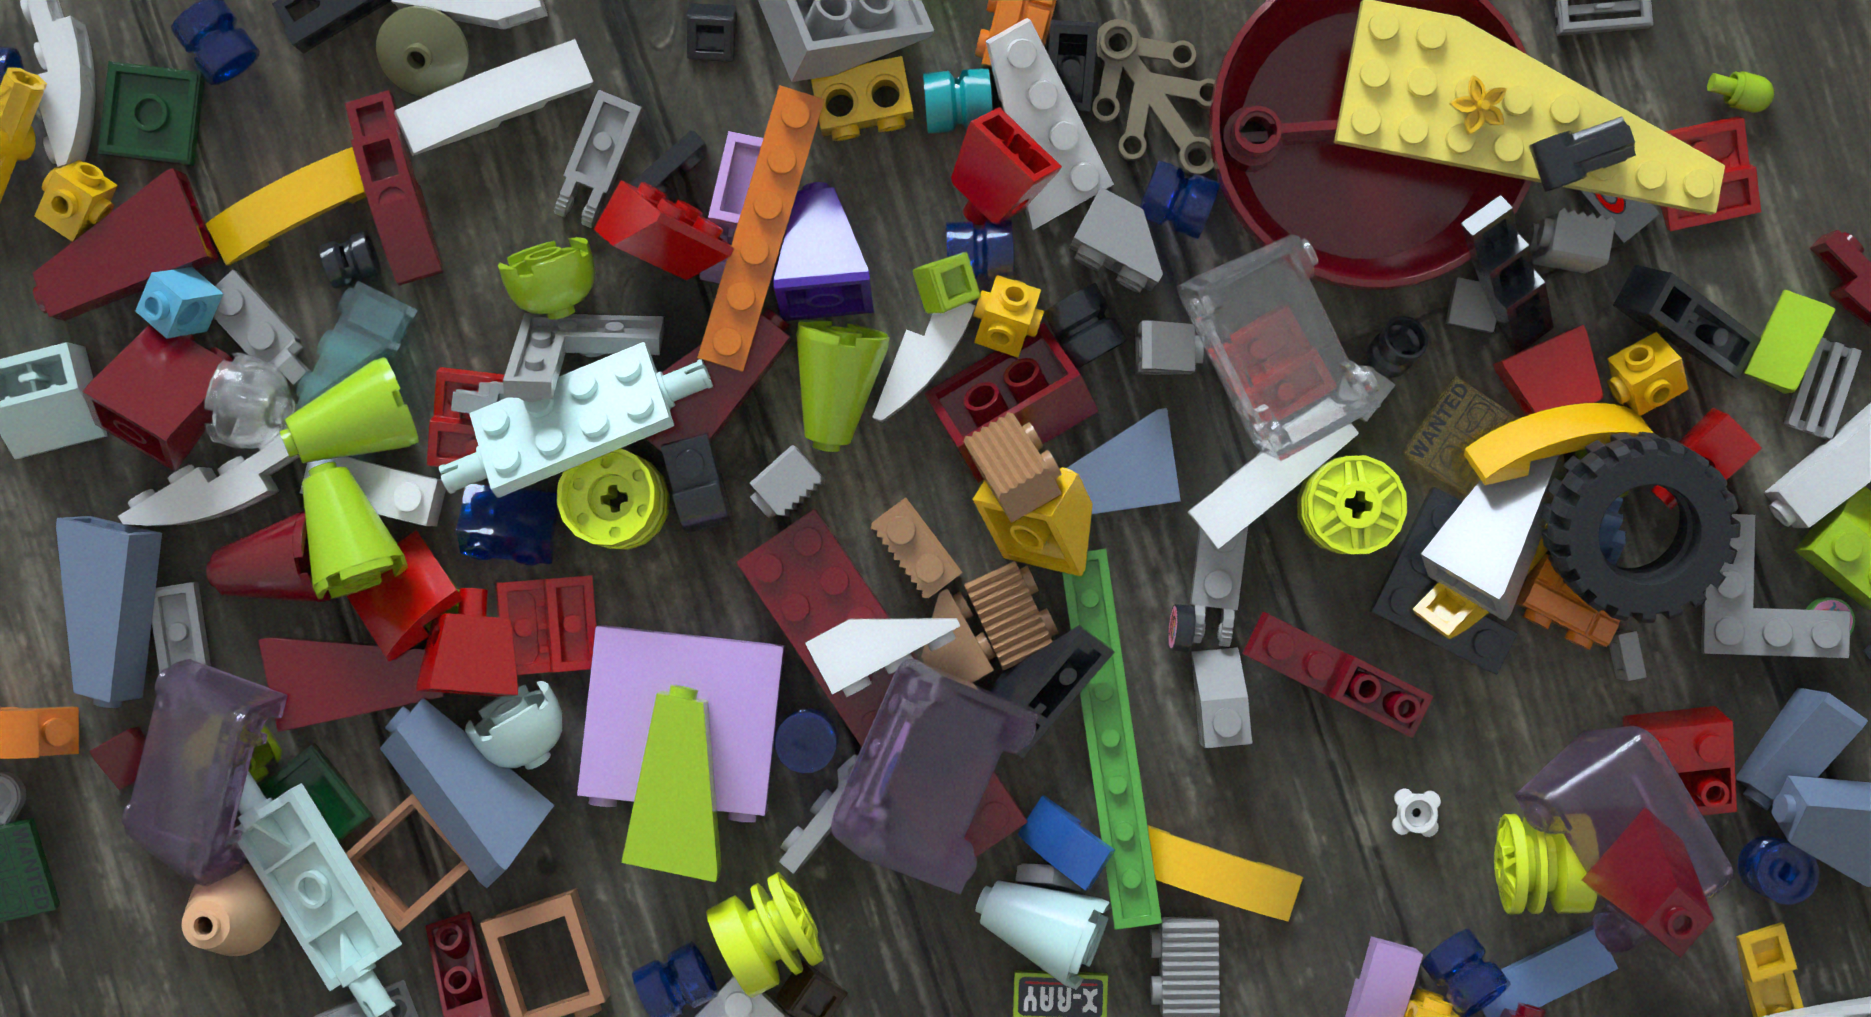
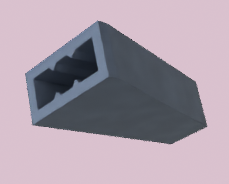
M93 516L57 518L56 532L73 691L76 694L93 698V705L105 708H118L122 706V701L143 698L162 533Z
M422 698L411 712L403 706L386 725L385 729L391 735L380 749L478 881L488 888L507 870L554 807V804L510 768L498 767L487 760L474 746L466 732Z

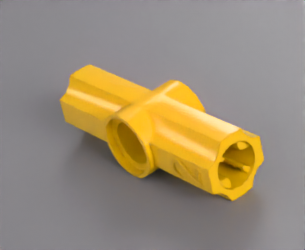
M7 68L0 85V203L16 162L26 161L34 152L36 136L31 124L47 86V83L38 75L29 73L21 68Z

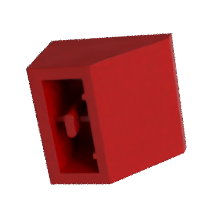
M621 180L594 228L612 246L684 280H688L727 259L735 249L720 237L723 229L708 219L701 217L703 214L701 211L678 199L675 204L665 199L666 195L645 182H641L637 188Z
M1716 706L1623 716L1625 762L1639 813L1644 808H1647L1660 820L1737 812L1733 721Z

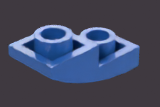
M1043 795L1027 818V823L1022 826L1017 835L1070 880L1084 890H1089L1113 855L1115 849L1080 825L1082 821Z

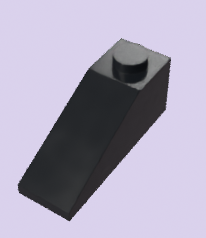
M1635 265L1613 304L1615 308L1652 333L1657 332L1664 340L1736 379L1740 378L1761 338L1672 272Z
M1082 626L1075 627L1001 674L974 706L980 717L981 724L990 737L1021 758H1024L1115 652Z

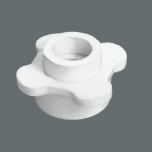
M1406 788L1397 791L1394 796V801L1397 804V816L1392 821L1393 829L1401 835H1405L1409 831L1421 833L1425 837L1435 835L1439 828L1437 823V808L1441 804L1439 795L1434 791H1426L1424 794L1412 793ZM1415 808H1418L1421 812L1418 817L1412 815V811Z

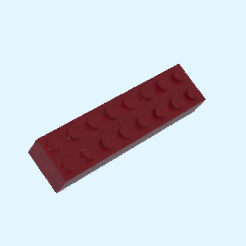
M813 509L736 562L949 875L1027 823L1025 814L979 747H977L975 755L964 768L948 776L928 777L913 772L899 760L891 744L890 724L896 707L909 692L924 685H936L914 651L910 653L914 660L912 663L891 674H888L885 667L868 675L872 684L848 697H846L843 690L834 694L831 693L805 643L849 619L891 618L817 509ZM931 702L918 707L911 715L907 725L908 739L912 747L921 755L932 759L944 758L952 754L960 746L964 736V725L950 705L941 702Z

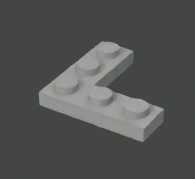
M524 313L503 379L504 398H519L527 402L553 399L565 353H580L586 357H597L603 354H615L644 342L651 355H660L664 337V317L572 314L561 319L549 320L547 313Z
M1732 514L1733 518L1741 522L1740 537L1731 538L1730 546L1738 550L1733 564L1725 562L1721 568L1720 573L1726 576L1720 587L1717 589L1710 584L1703 591L1707 600L1702 603L1701 653L1849 658L1850 611L1753 608L1755 515Z

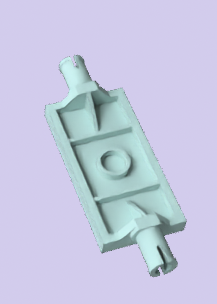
M642 342L559 376L553 399L527 402L519 398H506L471 412L470 417L479 445L476 447L477 452L446 465H440L439 472L441 474L444 473L441 475V479L447 491L452 494L456 490L488 478L493 493L497 498L673 427L674 423L670 409L675 406L674 401L713 387V383L709 379L711 377L702 359L666 375H663L662 372H657L651 353L646 344Z
M242 764L229 771L219 779V782L223 784L241 813V816L238 817L241 824L233 829L231 833L329 991L340 985L343 988L348 985L367 1017H378L396 1006L373 969L376 968V961L401 946L402 943L303 784L301 783L289 789L275 800H272V798L266 799L247 769L248 766L246 764Z

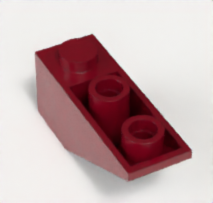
M468 911L426 925L425 928L443 1016L505 1017L471 912Z

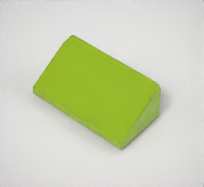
M1783 290L1760 337L1761 340L1743 374L1784 394L1795 392L1835 312V308L1791 291Z

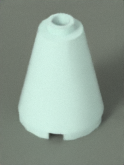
M998 880L993 888L987 885L984 887L975 911L981 914V925L1062 984L1077 990L1084 979L1077 975L1081 964L1090 967L1108 922V917L1100 913L1111 909V903L1098 897Z

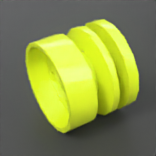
M622 448L565 470L558 482L557 505L562 521L575 536L608 549L629 550L646 544L660 532L669 514L670 494L664 476L651 462ZM617 490L628 496V501L620 504V511L618 508L610 506V499L617 497Z
M1366 455L1334 458L1322 464L1304 479L1297 497L1298 519L1305 534L1320 548L1336 554H1370L1387 546L1401 531L1407 515L1406 491L1399 476L1382 461ZM1356 493H1358V501L1365 503V510L1356 512L1353 518L1352 509L1345 507V500L1354 498Z
M1554 813L1549 817L1546 832L1544 833L1540 818L1536 814H1527L1523 818V822L1516 814H1504L1500 818L1497 828L1494 869L1500 899L1506 913L1521 914L1526 906L1531 914H1539L1544 909L1547 893L1553 909L1558 914L1591 912L1594 909L1597 894L1582 881V878L1598 861L1597 842L1589 816L1585 813Z
M779 872L767 879L773 897L772 900L764 888L757 883L750 888L755 909L749 911L746 905L734 895L706 911L713 936L728 967L741 988L750 998H754L780 983L776 961L781 959L786 967L797 975L803 971L797 950H800L807 962L812 966L822 962L824 959L818 940L817 927L806 904Z

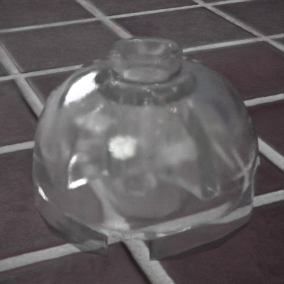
M234 353L232 355L235 359L232 362L223 360L210 380L204 409L213 411V425L205 423V427L212 442L232 448L251 450L271 443L280 434L279 431L283 430L286 426L284 419L295 412V402L292 399L287 379L283 372L275 365L255 356Z

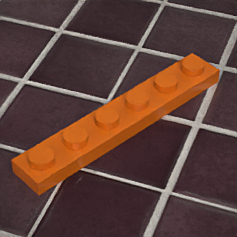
M779 85L731 244L735 249L731 256L727 258L697 357L698 359L740 372L744 370L825 99Z

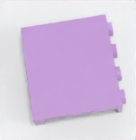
M607 625L596 626L577 795L589 797L590 805L601 807H617V800L634 802L656 694L660 691L669 692L670 684L697 689V698L708 700L717 811L729 812L728 819L738 822H756L757 815L765 816L769 805L767 800L781 672L785 659L786 645Z

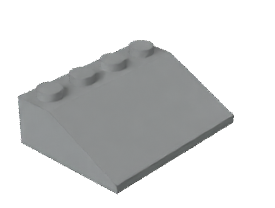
M758 0L791 82L839 74L929 38L934 33L922 0Z

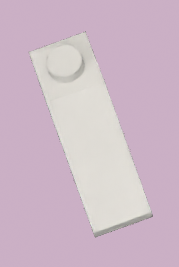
M351 457L307 463L303 481L310 477L308 471L311 468L327 462H336L337 467H347L377 514L424 526H437L446 491L443 481L440 479Z

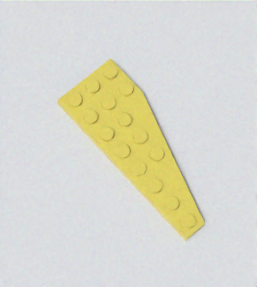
M1362 0L1360 3L1335 134V144L1541 183L1529 145L1569 130L1573 134L1622 116L1626 124L1630 126L1634 136L1636 156L1607 168L1587 173L1586 178L1563 187L1707 215L1717 212L1725 169L1724 164L1458 16L1375 0ZM1472 75H1475L1483 82L1486 92L1495 87L1507 88L1502 101L1495 105L1503 113L1504 125H1490L1484 121L1480 129L1471 134L1466 133L1464 121L1467 113L1455 110L1449 103L1457 97L1470 96L1468 84Z

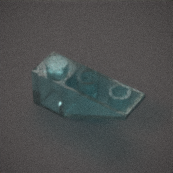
M357 281L354 289L349 287L339 302L337 312L341 316L334 330L328 329L319 342L317 354L320 355V358L313 372L307 371L297 387L296 396L300 397L295 408H302L374 359L377 360L383 357L387 359L397 352L417 309L360 281Z

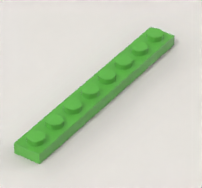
M1106 549L1087 551L1086 568L1082 576L1064 572L1062 574L1071 630L1080 625L1111 647L1115 652L1083 688L1080 696L1102 841L1115 849L1105 866L1114 927L1117 930L1160 924L1162 920Z

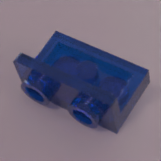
M471 484L466 486L456 527L460 553L476 560H490L492 558L515 560L517 563L528 566L538 563L552 564L554 556L552 541L559 511L557 493L519 489L497 498L488 485Z

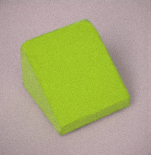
M967 252L913 269V276L924 309L928 314L945 313L981 297Z

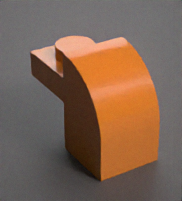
M0 707V759L79 754V707L27 709Z

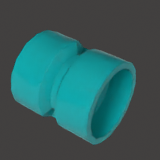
M989 68L962 70L958 78H954L950 71L923 73L928 134L954 132L957 124H963L967 130L971 121L992 111Z

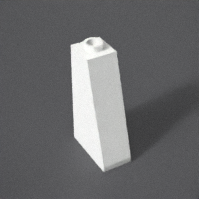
M1871 403L1836 431L1833 439L1824 441L1764 492L1772 502L1769 505L1771 512L1783 525L1787 527L1792 525L1793 528H1810L1871 482Z

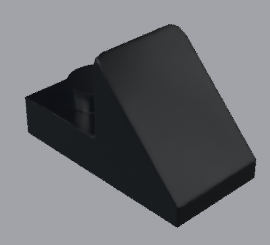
M1051 20L1047 53L1076 110L1091 112L1098 22Z

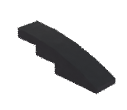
M1500 195L1464 220L1461 225L1472 262L1493 314L1509 347L1517 354L1553 329L1554 326L1546 282L1533 268L1529 244L1517 233L1513 207Z

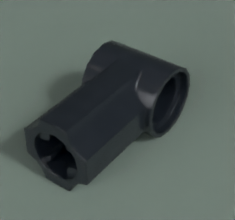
M1622 116L1573 134L1569 130L1529 145L1545 192L1586 178L1587 173L1607 168L1636 156L1634 136L1630 126L1626 124Z

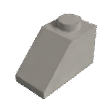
M1141 321L1135 328V375L1192 374L1195 372V364L1203 363V336L1195 335V324Z
M1238 647L1191 651L1200 745L1204 748L1252 744L1248 694Z

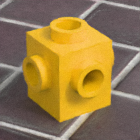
M81 160L61 168L56 167L48 173L42 183L44 195L34 217L73 242L113 211L114 204L111 200L118 185L105 177L98 167Z
M997 275L991 293L984 290L980 293L981 297L978 299L973 317L981 319V323L974 343L1018 358L1026 335L1036 337L1044 313L1043 310L1036 308L1041 289L1026 285L1018 280H1011Z
M1657 332L1607 358L1612 376L1611 379L1607 380L1612 395L1618 403L1624 404L1626 402L1639 417L1689 390L1682 358Z

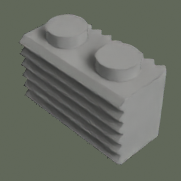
M1565 208L1546 218L1543 217L1537 224H1531L1526 242L1529 244L1530 251L1532 252V262L1536 265L1585 274L1588 271L1590 272L1605 266L1609 261L1616 222L1613 217L1605 219L1601 215L1596 218L1593 213L1586 216L1584 211L1577 214L1575 210L1567 212Z
M791 445L750 482L756 490L750 498L768 518H773L776 514L790 516V510H797V504H804V497L811 498V491L818 492V485H825V478L797 447Z
M1211 916L1161 917L1162 923L1159 924V929L1150 930L1151 958H1159V976H1151V1004L1160 1005L1162 1017H1219L1218 921L1215 917Z

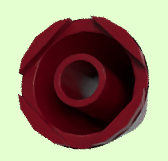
M305 510L215 550L210 561L207 563L206 574L210 585L225 596L308 602H326L331 600L329 590L326 591L323 599H318L313 589Z

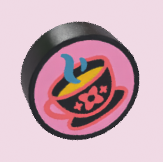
M1174 604L1172 607L1168 629V644L1171 651L1188 652L1193 645L1196 615L1195 609L1191 605Z

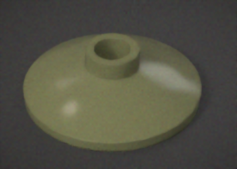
M426 6L402 8L390 15L378 32L376 53L379 64L386 76L396 86L408 93L426 97L459 83L467 71L469 48L466 38L459 26L439 10ZM411 52H420L425 58V63L422 64L414 60Z

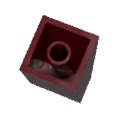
M148 325L83 390V395L95 425L176 472L240 382L237 368L234 366L235 361L222 350L211 347L210 350L205 349L194 342L195 338L192 334L165 338L152 325Z

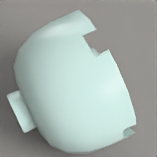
M544 681L536 682L540 690L529 692L527 687L522 685L518 687V695L498 697L479 710L483 719L475 727L471 720H469L466 724L465 732L474 746L487 760L498 767L518 768L525 766L529 770L542 765L550 758L549 750L559 740L563 724L562 710L548 683Z

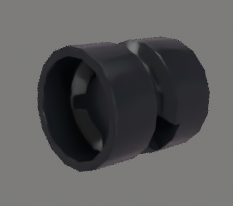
M1096 283L1066 297L1043 313L1053 333L1057 336L1065 337L1066 341L1062 349L1076 369L1092 362L1127 341L1116 318L1105 316L1104 313L1108 304Z

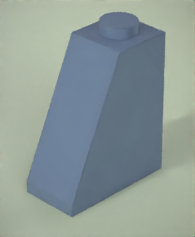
M1167 408L1157 409L1067 467V469L1078 473L1082 479L1083 485L1093 503L1092 514L1181 501Z
M1797 688L1736 775L1735 779L1747 787L1743 795L1758 806L1768 810L1773 805L1776 796L1780 794L1788 775L1817 778L1863 729L1868 720L1830 693Z
M1788 775L1780 794L1776 796L1773 802V809L1771 811L1788 841L1862 885L1871 887V782Z

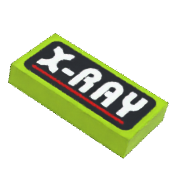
M1014 970L1013 1017H1107L1108 974L1078 972L1077 975L1084 979L1077 990L1065 986L1046 971Z

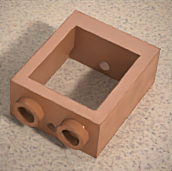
M413 793L346 852L347 857L390 926H394L399 932L411 924L470 871L469 867L460 857L462 861L409 908L364 858L371 849L416 809L460 857Z
M577 888L490 916L480 923L510 1017H561L571 1013L574 1014V1017H588L602 1010L600 1004L606 1002L611 993ZM565 916L589 991L527 1011L503 936Z

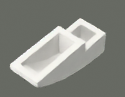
M966 303L945 313H933L924 336L906 329L875 409L874 420L883 423L904 408L929 385L947 363L963 338L974 314L975 305Z

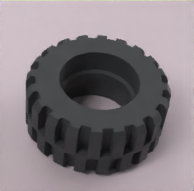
M1624 432L1611 435V442L1607 444L1596 440L1585 446V450L1588 453L1585 457L1579 460L1572 456L1563 465L1569 472L1562 481L1554 478L1548 489L1554 495L1552 504H1543L1541 518L1548 523V529H1544L1541 533L1543 545L1551 553L1548 559L1553 569L1563 578V582L1589 606L1598 612L1603 610L1611 618L1625 622L1631 616L1639 623H1654L1656 621V614H1662L1670 620L1683 615L1681 606L1686 603H1690L1695 608L1707 600L1702 592L1710 584L1718 589L1723 583L1726 576L1721 574L1720 570L1725 562L1733 564L1738 550L1730 546L1731 538L1740 537L1741 522L1732 517V512L1738 509L1734 494L1725 489L1728 482L1719 470L1709 465L1707 459L1668 437L1664 439L1654 433L1639 432L1637 437H1632ZM1655 484L1667 489L1676 498L1679 508V526L1669 548L1654 561L1639 567L1621 568L1609 562L1602 554L1599 545L1600 524L1608 507L1621 494L1638 486Z

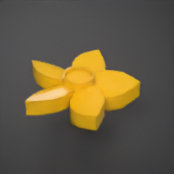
M1475 75L1471 76L1468 84L1470 96L1457 97L1449 103L1455 110L1467 113L1464 121L1467 134L1480 129L1484 121L1490 125H1504L1503 113L1495 105L1502 101L1507 88L1495 87L1486 92L1483 82Z

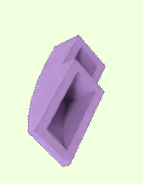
M728 131L708 220L723 229L720 237L731 245L763 138ZM727 259L699 273L700 279L720 283Z
M1371 936L1359 979H1355L1345 1017H1404L1423 954L1415 948Z

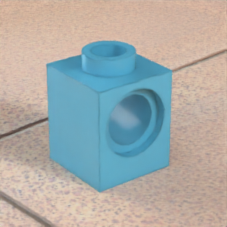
M193 267L151 272L135 311L165 338L207 332L223 293Z

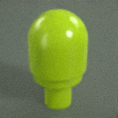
M1735 71L1730 77L1713 73L1707 84V90L1723 95L1724 102L1729 104L1730 107L1751 113L1765 110L1774 98L1773 85L1767 78L1745 71Z

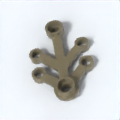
M1114 19L1104 23L1098 29L1096 54L1104 62L1099 95L1094 99L1091 106V113L1094 119L1100 123H1110L1118 116L1120 104L1116 98V93L1123 68L1134 83L1125 134L1122 135L1117 146L1119 155L1126 161H1136L1143 156L1146 150V140L1143 136L1150 106L1180 150L1178 162L1181 169L1191 176L1207 174L1213 168L1210 140L1204 137H1194L1166 95L1195 100L1196 104L1201 108L1210 109L1211 101H1205L1201 98L1200 89L1204 86L1214 88L1216 80L1207 78L1202 81H1195L1151 73L1140 59V57L1166 60L1173 69L1185 71L1193 65L1196 59L1195 47L1185 40L1170 43L1142 38L1135 26L1125 20ZM1119 36L1123 38L1126 48L1120 52L1113 51L1108 43L1112 37ZM1178 48H1184L1189 52L1190 60L1186 63H1179L1174 59L1173 52ZM1104 100L1111 102L1114 106V112L1109 116L1101 115L1097 110L1099 102ZM1130 138L1136 139L1140 143V151L1136 154L1127 153L1123 147L1125 140ZM1193 150L1201 151L1205 157L1204 164L1201 166L1192 165L1188 160L1189 152Z

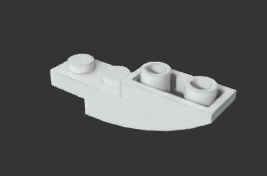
M20 0L23 14L30 25H34L39 42L34 43L36 57L44 70H48V72L38 74L47 83V86L36 111V116L40 120L43 119L48 135L43 138L46 154L53 164H57L59 168L77 160L85 162L94 126L96 103L95 70L86 25L72 16L64 17L59 0Z
M277 432L262 440L257 445L260 451L248 459L244 460L242 456H239L217 469L220 474L219 477H216L212 468L197 467L195 469L191 464L179 469L168 477L170 485L157 493L153 489H149L135 496L128 502L131 509L118 517L122 524L170 526L203 522L233 514L279 492L270 475L298 459L299 455L289 457L280 433Z

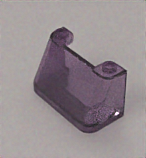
M914 658L904 660L892 678L836 805L831 823L834 837L861 859L961 894L966 881L974 874L977 864L973 846L964 838L1002 751L1015 754L1022 748L1027 747L1035 735V724L1039 714Z
M185 659L174 663L170 668L163 669L156 680L155 693L157 697L131 801L124 809L122 824L125 826V835L186 880L205 887L240 871L244 867L246 856L240 846L235 843L241 840L243 831L233 828L253 750L255 747L266 743L268 734L262 733L261 730L270 716L277 719L283 717L288 695L197 661Z
M1628 726L1583 731L1514 795L1523 809L1525 819L1530 826L1541 832L1564 834L1587 873L1644 808H1647L1683 839L1707 901L1719 894L1734 878V871L1728 858L1661 744L1651 733L1643 728ZM1606 901L1604 903L1607 907L1600 909L1593 917L1595 935L1608 952L1629 951L1651 937L1617 912Z

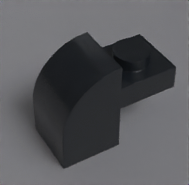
M708 432L662 444L661 450L673 489L672 496L684 531L691 533L732 522V509L722 473H719Z

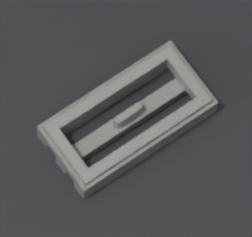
M1556 0V7L1554 8L1555 18L1557 17L1558 25L1556 26L1557 36L1649 29L1653 26L1651 0L1569 6L1568 0ZM1641 11V17L1569 22V16Z
M1822 337L1797 390L1793 393L1783 425L1826 440L1833 439L1862 351L1844 347V344L1830 342ZM1822 351H1825L1829 354L1805 422L1800 420ZM1843 357L1844 359L1821 427L1817 426L1839 359Z

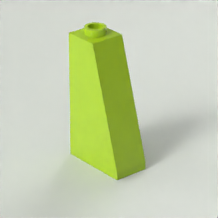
M670 684L669 692L660 691L656 694L622 863L716 882L720 876L722 866L708 700L697 698V689Z

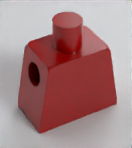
M998 107L970 122L951 180L953 185L968 199L963 208V214L969 222L975 225H985L990 220L992 223L999 224L1025 209L1058 174L1062 166L1008 114Z
M1584 325L1572 328L1492 364L1525 416L1555 407L1595 403L1603 399L1599 376Z
M1712 408L1679 441V443L1707 459L1709 465L1719 470L1726 480L1762 449L1729 414ZM1658 485L1651 489L1652 493L1670 510L1677 505L1676 498L1667 489Z
M460 588L459 594L463 601L458 603V614L445 613L432 620L416 691L502 698L518 695L513 632L510 619L486 617L488 590Z

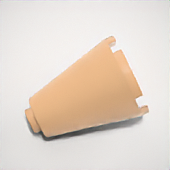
M233 862L209 870L197 881L190 894L182 918V931L187 941L195 947L226 956H243L257 951L272 939L280 926L282 914L251 864Z

